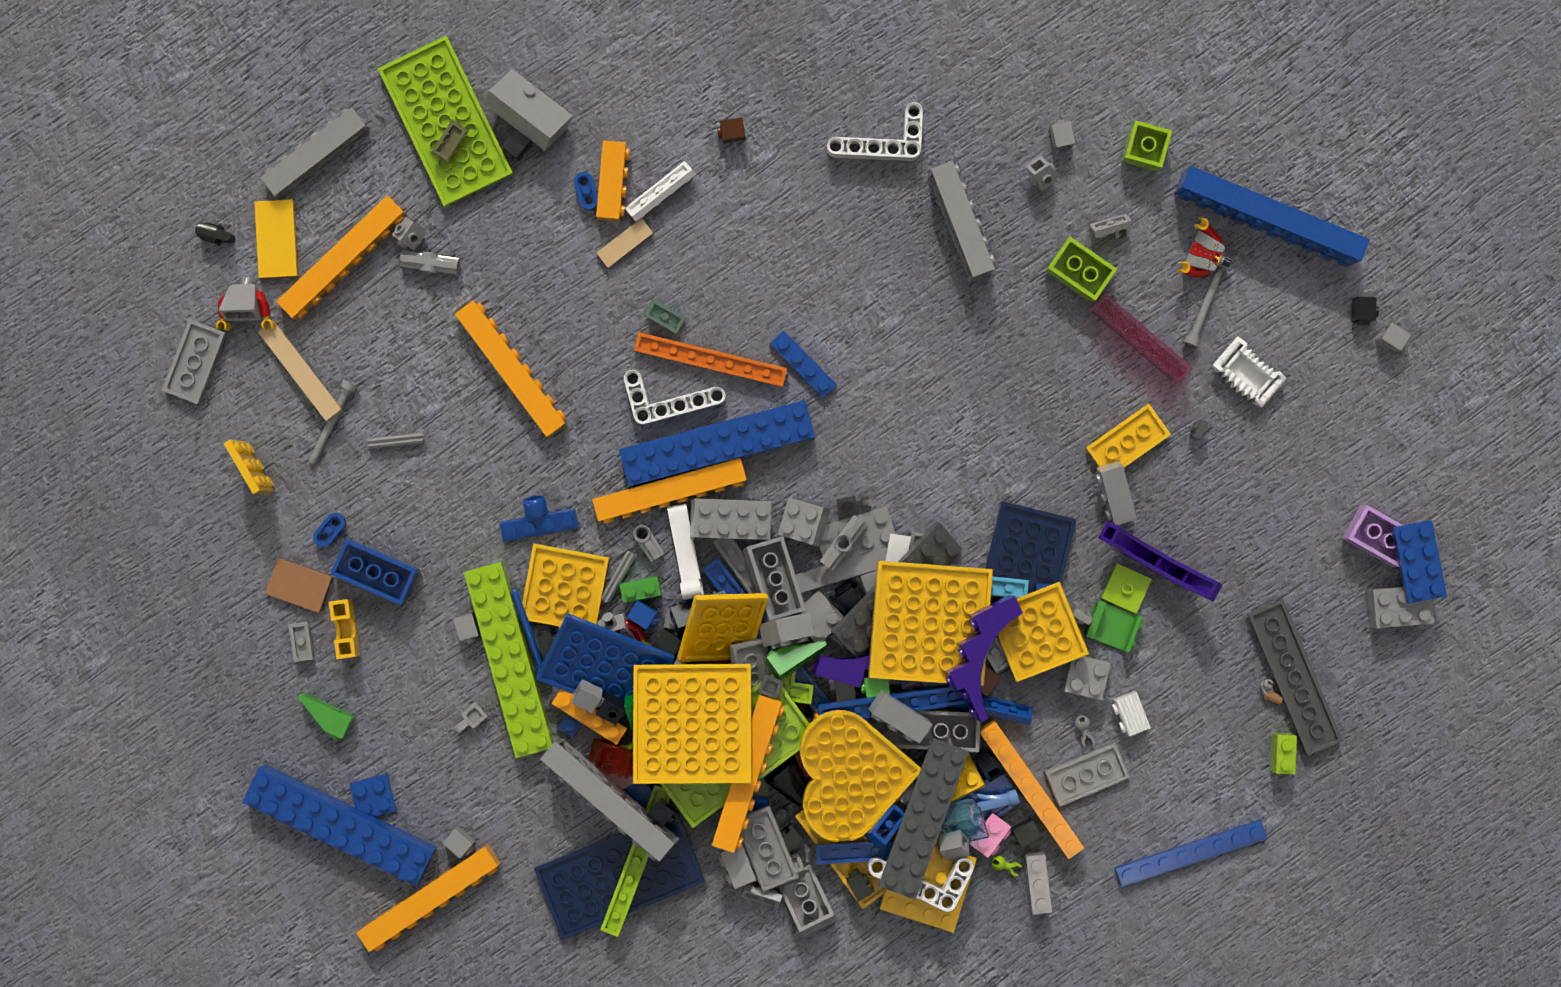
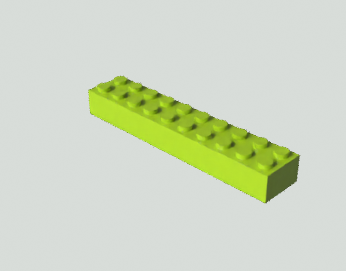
M502 561L466 571L464 576L515 758L547 750L555 741L539 684L536 680L523 627L511 596L512 588L505 563Z

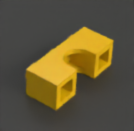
M353 598L330 601L331 621H334L336 627V640H334L336 659L359 656L360 648Z

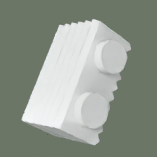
M1136 691L1113 699L1114 704H1112L1115 715L1120 717L1121 722H1119L1122 733L1132 736L1151 728Z

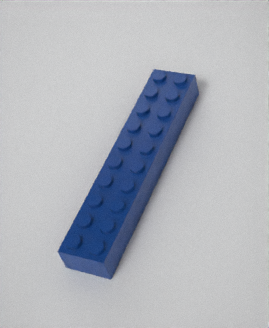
M1193 166L1188 167L1182 173L1174 193L1179 195L1178 198L1181 200L1194 201L1198 207L1204 209L1207 207L1211 208L1218 215H1228L1232 217L1231 220L1238 223L1245 222L1254 230L1262 229L1267 231V235L1271 237H1282L1288 244H1299L1303 246V250L1308 252L1316 251L1320 253L1321 257L1338 260L1337 263L1345 267L1362 261L1370 239Z
M806 400L621 448L619 451L628 485L632 487L813 439L815 434Z
M266 764L258 768L242 802L414 886L421 882L437 849V846L381 819L366 815L354 806Z

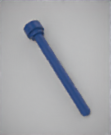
M513 589L511 596L536 663L534 672L537 676L543 660L517 589Z

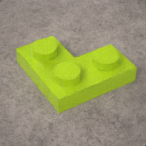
M796 671L782 679V686L794 702L811 704L814 685L795 682Z

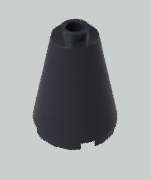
M856 577V581L851 578L839 585L834 590L836 594L833 597L830 594L828 600L846 616L867 593L861 579Z
M792 755L768 774V776L763 778V780L799 808H802L803 796L808 782L795 756Z

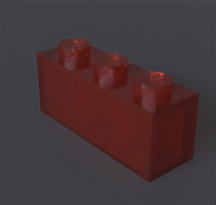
M593 739L589 761L594 763L596 768L606 769V772L617 774V777L624 779L633 776V750L619 744L616 745L609 740Z

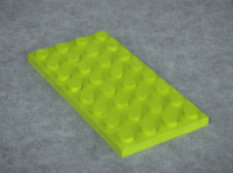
M447 35L377 68L444 207L513 175L512 169ZM451 120L468 129L469 132L451 161L447 163L434 155L432 150Z
M761 682L751 688L752 716L758 697L761 694L758 692ZM781 686L776 699L783 701L784 713L782 718L778 717L776 725H779L776 737L772 736L770 743L773 744L770 755L766 754L764 762L767 763L764 774L760 773L759 780L800 750L802 735L810 724L783 686ZM731 783L661 784V786L691 827L694 828L725 805Z

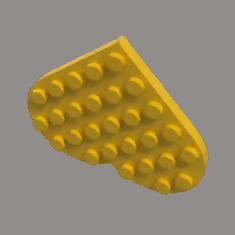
M834 710L821 714L807 726L800 742L801 761L807 773L812 777L803 796V811L807 822L818 835L830 841H852L860 838L877 823L920 773L921 767L860 715L846 710Z

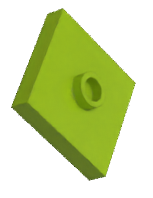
M1116 563L1101 598L1137 614L1152 579Z

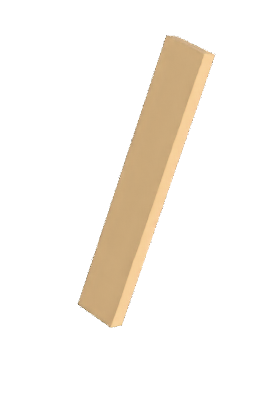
M275 322V329L271 328L270 323L267 324L268 330L262 328L258 333L325 421L328 422L343 409Z

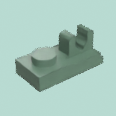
M652 298L643 314L675 334L678 333L686 318Z

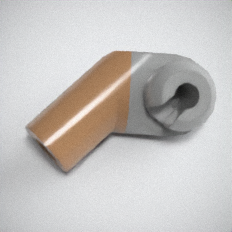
M1270 679L1263 680L1260 685L1263 697L1280 705L1283 698L1281 695L1274 693L1273 681Z

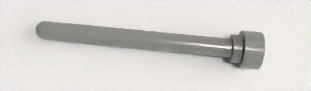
M1217 266L1192 332L1185 336L1183 343L1193 348H1198L1199 332L1224 271L1222 267Z
M343 379L340 385L342 392L337 400L341 408H343L348 395L355 392L358 386L346 379ZM340 413L326 423L309 458L310 465L316 464Z

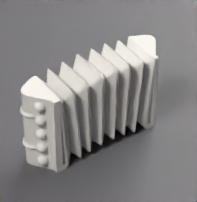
M1237 336L1222 355L1218 357L1212 367L1215 372L1222 373L1221 378L1227 377L1225 383L1231 382L1230 388L1236 387V392H1242L1241 397L1247 395V400L1253 399L1252 403L1262 408L1278 388H1281V385L1287 378L1280 371L1273 372L1274 368L1268 369L1269 365L1263 366L1264 362H1259V358H1254L1255 353L1251 354L1252 349L1247 350V343Z

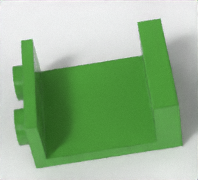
M1096 599L1091 612L1093 620L1089 625L1087 624L1083 635L1126 652H1130V649L1133 650L1137 639H1135L1137 631L1140 632L1143 626V616Z

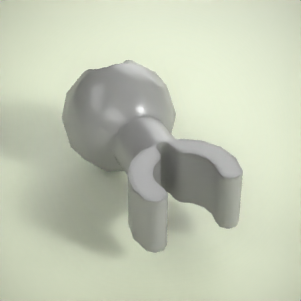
M1081 715L1075 720L1076 728L1081 730L1082 733L1080 742L1085 746V739L1088 736L1091 742L1095 743L1094 737L1089 734L1088 730L1090 720L1088 717Z

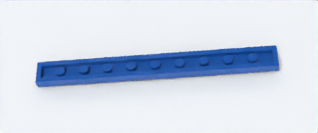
M718 558L703 569L719 592L725 590L726 594H746ZM764 617L762 618L761 624L765 623ZM760 629L756 639L761 638ZM767 646L769 653L773 649H771V646ZM803 666L796 670L795 682L814 685L812 702L808 704L814 712L817 709V705L832 703Z

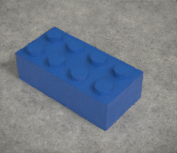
M345 539L330 574L399 605H404L420 569L353 539Z

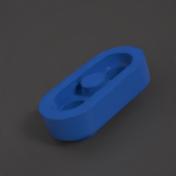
M580 172L574 178L577 196L582 208L591 211L597 207L598 200L594 180L589 173ZM582 180L588 181L586 186L581 185ZM588 198L593 199V202L591 204L586 203V200Z
M340 513L330 514L314 532L313 540L315 544L320 547L331 545L345 528V517ZM335 519H338L340 521V524L338 526L334 525ZM323 534L327 535L326 541H323L321 538Z

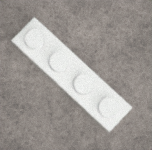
M684 161L625 207V210L636 222L655 206H658L661 201L673 194L684 183H687L696 175L695 172Z

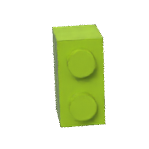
M1272 733L1270 771L1276 774H1295L1296 735L1291 733Z

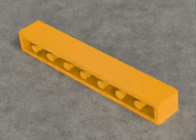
M387 195L276 302L291 318L297 320L298 318L302 319L308 313L307 310L312 305H317L322 300L321 296L325 292L329 293L336 286L335 283L339 279H344L350 273L349 269L351 267L359 265L364 259L363 256L367 252L371 253L381 239H386L391 234L390 230L395 225L400 224L407 214Z
M472 300L455 313L456 317L545 436L551 437L567 425L564 421L567 417L560 409L558 411L553 406L555 401L549 394L545 395L543 393V385L538 379L534 380L531 377L532 371L526 363L522 365L519 361L521 356L515 348L511 350L507 343L510 341L504 333L499 334L496 330L498 325L492 317L488 319L484 314L486 312L484 306L480 302L476 303Z
M741 458L598 497L592 499L598 522L603 521L604 524L614 522V517L622 516V519L632 517V512L639 510L642 514L652 511L651 507L657 505L659 509L670 506L669 502L677 500V503L689 501L688 497L693 495L696 498L707 496V491L714 490V493L725 491V486L732 485L733 488L743 486V481H747Z
M762 694L758 697L752 716V783H731L712 843L714 847L732 853L736 849L741 848L744 838L740 836L742 830H746L749 823L747 814L748 811L752 812L755 804L753 795L754 792L758 793L761 781L758 780L760 773L764 774L767 763L764 762L766 754L770 755L773 744L770 743L772 736L776 737L779 725H776L778 717L782 718L784 713L783 701L775 700Z
M992 719L980 728V735L1065 856L1070 859L1083 850L1084 847L997 723Z
M488 844L371 921L356 934L368 952L373 949L375 951L380 950L386 945L385 941L390 938L392 941L402 935L400 931L406 927L408 930L418 924V919L421 917L426 919L434 913L433 909L438 906L441 909L450 903L449 898L454 895L456 898L466 892L464 888L470 884L474 887L482 881V876L485 874L490 876L498 870L497 866L500 864V861Z

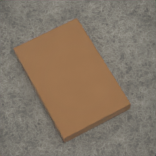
M277 558L265 594L320 613L333 576L282 558Z

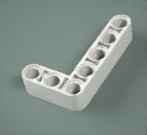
M911 102L907 105L904 113L903 140L833 137L827 143V153L834 158L914 161L921 152L922 106L917 102ZM916 109L919 114L913 117L908 111ZM909 128L917 129L918 134L911 136L908 133ZM833 143H837L841 149L835 152L831 150L830 146ZM852 144H857L860 150L852 152L849 147ZM871 145H876L879 148V151L877 153H871L868 147ZM889 146H895L897 147L898 152L896 154H891L888 152L887 148ZM912 146L916 148L917 153L910 155L907 152V148Z
M629 370L624 375V382L634 419L641 425L723 404L726 399V394L722 388L713 387L649 405L641 374L636 370ZM631 374H636L638 376L637 383L630 384L628 377ZM720 391L723 394L722 399L714 401L712 399L713 392ZM637 392L643 394V400L639 403L633 400V396ZM696 396L704 398V403L701 406L694 405L693 400ZM676 402H685V409L677 411L675 409ZM659 406L666 407L667 412L664 416L657 415L656 410ZM641 411H647V420L640 421L638 414Z
M683 503L668 506L667 510L681 577L680 588L683 600L693 599L694 595H704L694 539L690 538V519L687 504Z
M879 857L871 858L867 864L869 872L881 879L887 861ZM966 857L956 859L942 888L922 880L916 897L943 911L950 912L954 910L973 872L972 862ZM966 861L968 863L967 870L960 871L959 864ZM875 862L882 864V868L878 872L872 870V865ZM954 879L960 881V885L956 889L950 887V883ZM928 888L934 890V894L930 898L924 896V892ZM950 897L951 904L946 907L942 906L943 898Z

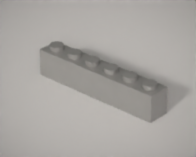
M352 107L350 109L346 108L340 112L337 119L327 122L323 130L319 133H313L306 143L297 145L292 154L283 156L278 161L279 164L266 169L263 173L264 175L260 178L272 194L280 199L363 135L369 128Z

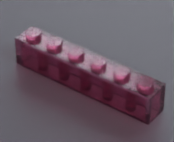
M1106 293L1101 295L1089 309L1175 384L1181 383L1193 369Z

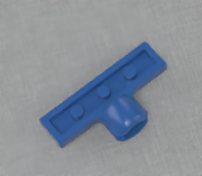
M541 495L531 496L524 500L525 516L523 518L501 521L499 523L503 542L579 528L575 508L550 512L547 508L545 497Z

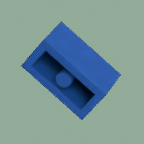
M637 600L627 618L645 629L653 628L659 619V616H657L659 611L642 600Z
M893 803L864 836L877 848L885 846L900 827L905 812Z

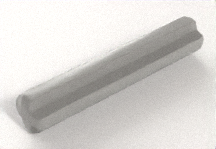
M423 433L371 438L367 440V445L369 449L423 444L425 437Z
M630 551L625 553L604 590L601 601L607 604L610 603L620 586L619 584L636 557L634 553Z

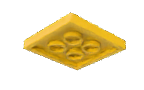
M231 439L223 443L253 494L269 495L274 492L272 487L274 484L269 476H265L263 472L264 466L259 459L256 460L254 457V449L250 443Z

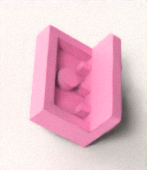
M991 812L969 844L989 858L990 855L996 854L1001 840H1005L1009 836L1011 826Z

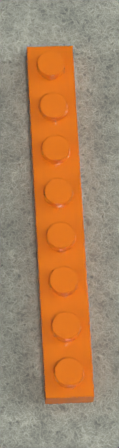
M638 332L634 348L635 352L783 387L787 368L640 332Z

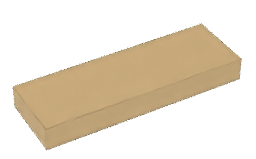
M641 218L599 250L597 255L609 269L654 233Z

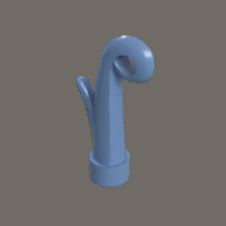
M1016 789L999 795L977 794V798L984 801L967 808L961 816V823L966 829H974L979 823L975 813L1020 804ZM968 817H972L974 821L972 823H968L967 819Z

